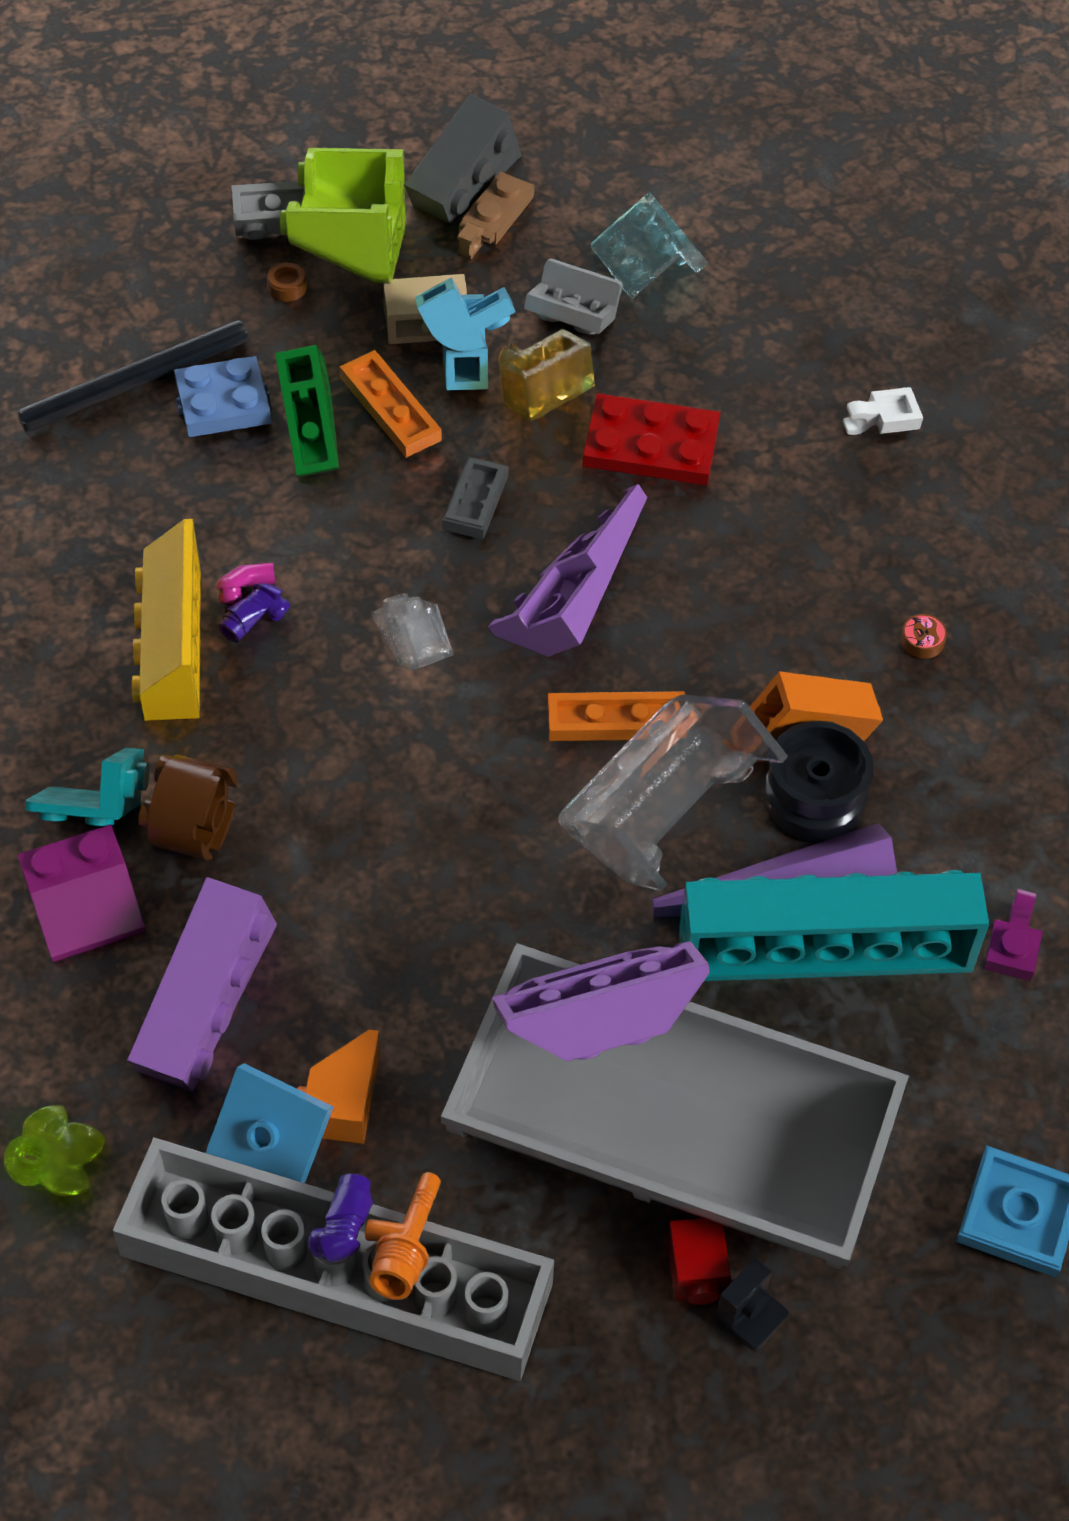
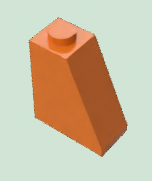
M779 671L734 725L745 763L769 761L771 750L778 737L790 727L808 721L836 723L851 729L865 741L883 721L871 683Z

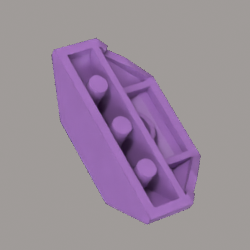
M689 941L674 945V948L659 946L628 951L536 977L513 987L508 993L498 994L492 997L494 1008L508 1031L567 1062L575 1059L586 1060L596 1057L602 1051L623 1045H639L645 1043L651 1037L667 1033L710 973L709 964L693 943Z

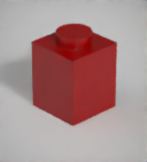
M705 1218L670 1221L667 1248L674 1301L688 1300L689 1303L695 1305H704L717 1301L720 1298V1294L729 1286L731 1278L724 1226Z

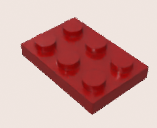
M597 393L583 453L582 467L708 486L721 412Z

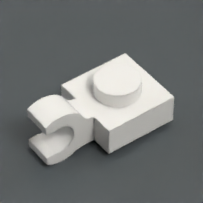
M911 387L872 391L869 402L853 401L848 403L847 410L850 417L843 418L842 422L849 435L861 434L873 425H877L880 434L920 429L923 416Z

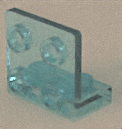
M650 191L590 244L614 278L622 282V288L630 297H635L674 262L680 267L687 262L696 274L709 264Z

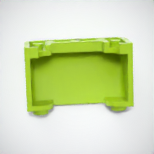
M308 148L305 162H298L297 167L298 186L305 187V195L301 206L298 201H290L287 209L281 210V235H288L290 244L374 284H391L406 224L404 149Z

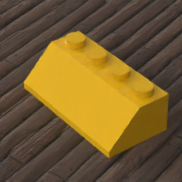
M183 519L143 549V567L135 568L136 593L142 594V602L134 603L135 629H141V638L133 639V660L135 666H140V675L132 676L133 703H141L144 721L200 718L201 570L193 519Z

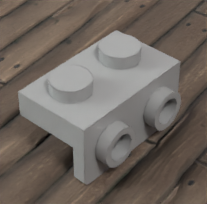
M298 181L231 185L236 236L257 240L266 237L267 234H281V210H286L290 201H298L301 206L305 195V187H299Z
M550 258L545 262L541 283L527 293L524 309L536 313V316L544 321H561L573 325V328L580 333L600 334L615 320L623 284L619 280Z

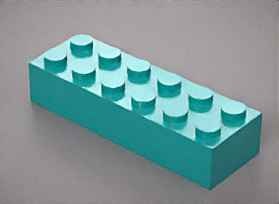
M949 870L940 874L919 875L912 872H898L887 876H866L861 873H851L843 877L818 878L814 875H800L789 879H769L764 876H754L745 880L724 881L716 878H702L697 881L686 882L679 939L680 943L691 941L708 962L710 973L704 981L969 973L974 970L989 927V918L981 873H963L959 870Z

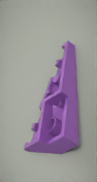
M639 484L633 485L623 492L625 496L613 512L605 510L598 517L601 526L596 531L580 534L540 574L541 579L528 596L522 593L513 601L516 610L512 614L494 619L490 623L488 628L494 636L547 657L581 645L648 498Z
M878 823L716 877V879L720 881L745 880L754 876H764L769 879H789L800 875H814L822 878L843 877L851 873H861L866 876H887L897 873L892 837ZM685 888L652 899L653 918L681 917Z

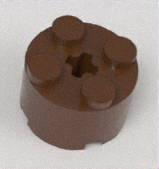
M175 754L172 757L162 755L155 768L154 780L157 783L152 799H145L140 809L139 826L147 828L148 840L152 846L209 861L213 858L209 853V849L219 851L232 821L235 802L227 800L228 786L237 788L236 772L230 767Z

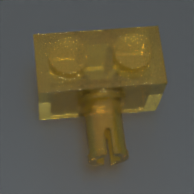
M564 329L525 350L520 349L515 344H508L509 349L504 346L498 356L504 405L529 421L543 417L547 412L567 401L575 399L578 395L595 386L590 343Z

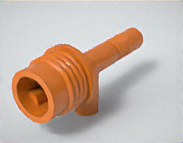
M426 1172L421 1175L403 1223L375 1219L367 1221L365 1239L377 1242L376 1256L373 1260L369 1283L376 1293L392 1300L407 1298L411 1293L413 1285L418 1281L420 1273L428 1264L429 1255L426 1248L419 1242V1239L441 1184L440 1178L434 1173Z

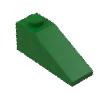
M317 345L275 353L297 477L339 469L332 396L324 356Z

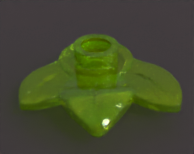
M61 1105L43 1107L32 1113L25 1120L22 1136L15 1138L8 1144L4 1153V1167L10 1177L21 1185L32 1186L40 1183L49 1192L59 1196L80 1194L90 1189L89 1178L82 1166L90 1162L102 1150L105 1144V1137L90 1125L76 1122L68 1124L66 1110ZM23 1155H33L38 1157V1159L28 1160Z

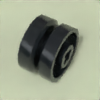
M827 721L804 722L790 727L781 734L771 750L768 773L764 785V806L771 820L786 834L803 841L823 842L846 834L855 828L864 812L867 793L873 777V757L866 743L851 729Z

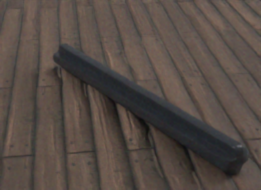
M236 320L23 407L17 413L18 420L25 431H32L174 372V369L187 367L243 344L249 338L248 332L243 322Z

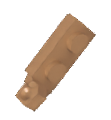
M500 171L462 218L459 225L460 233L457 236L459 240L458 254L472 259L484 242L497 245L533 199L535 185Z

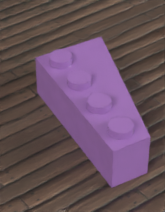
M206 877L127 1061L137 1072L193 1092L198 1080L203 1081L206 1078L213 1062V1051L221 1035L226 1031L232 1013L277 926L261 895Z

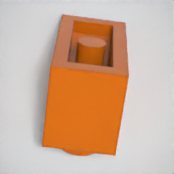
M366 1031L311 1067L307 1086H298V1090L334 1107L322 1139L364 1144L381 1055L379 1031Z

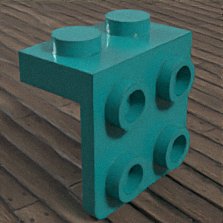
M126 747L104 759L101 767L100 791L48 787L26 799L25 810L38 812V819L45 821L67 820V815L85 817V823L89 825H114V820L125 817L127 813L141 805V793L146 791L150 777L149 763L143 762L144 749Z

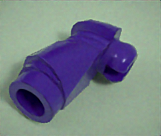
M267 583L254 584V591L225 610L223 619L218 624L219 631L228 640L238 643L265 613L272 620L279 621L290 608L289 601L280 596L283 592L281 589Z
M345 1174L340 1177L339 1184L325 1216V1228H315L308 1238L309 1250L315 1257H326L328 1261L333 1263L354 1255L360 1248L357 1237L373 1205L370 1193L371 1182L368 1178L358 1174Z

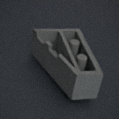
M470 94L404 184L412 206L449 225L465 212L483 194L500 171L505 173L522 156L509 112Z

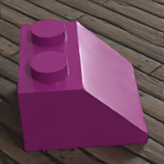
M111 825L17 854L52 962L146 932L128 870Z

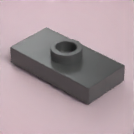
M467 457L442 518V529L484 539L507 481L509 466Z

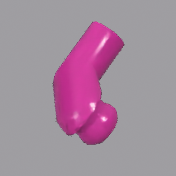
M273 562L240 565L219 578L216 584V590H219L220 593L219 601L222 604H235L243 599L242 587H253L254 584L258 583L275 584Z

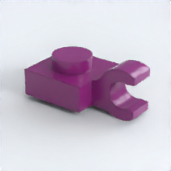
M1017 889L1015 900L1011 905L1008 922L995 919L991 930L984 970L1028 981L1032 980L1043 933L1041 930L1029 928L1036 893Z

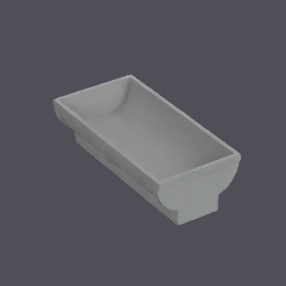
M516 943L493 997L501 993H508L513 987L530 979L579 966L580 964ZM492 999L443 1110L441 1123L446 1125L449 1133L460 1137L470 1135L626 1190L633 1193L635 1199L647 1203L654 1200L826 1261L825 1266L841 1271L842 1265L846 1267L849 1265L909 1075L690 1001L667 1033L651 1037L648 1041L639 1045H623L602 1051L591 1059H575L567 1062L508 1031L494 1008Z

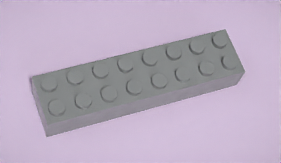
M153 1137L113 1228L120 1256L521 1382L552 1288L554 1259L426 1221L419 1242L427 1250L429 1255L428 1264L420 1273L418 1281L413 1285L411 1293L407 1298L401 1300L388 1299L376 1293L369 1283L373 1260L376 1256L377 1242L365 1239V1227L369 1219L403 1223L406 1214L373 1204L357 1237L360 1248L354 1255L332 1263L326 1257L317 1258L310 1252L308 1238L315 1228H325V1216L334 1197V1192Z

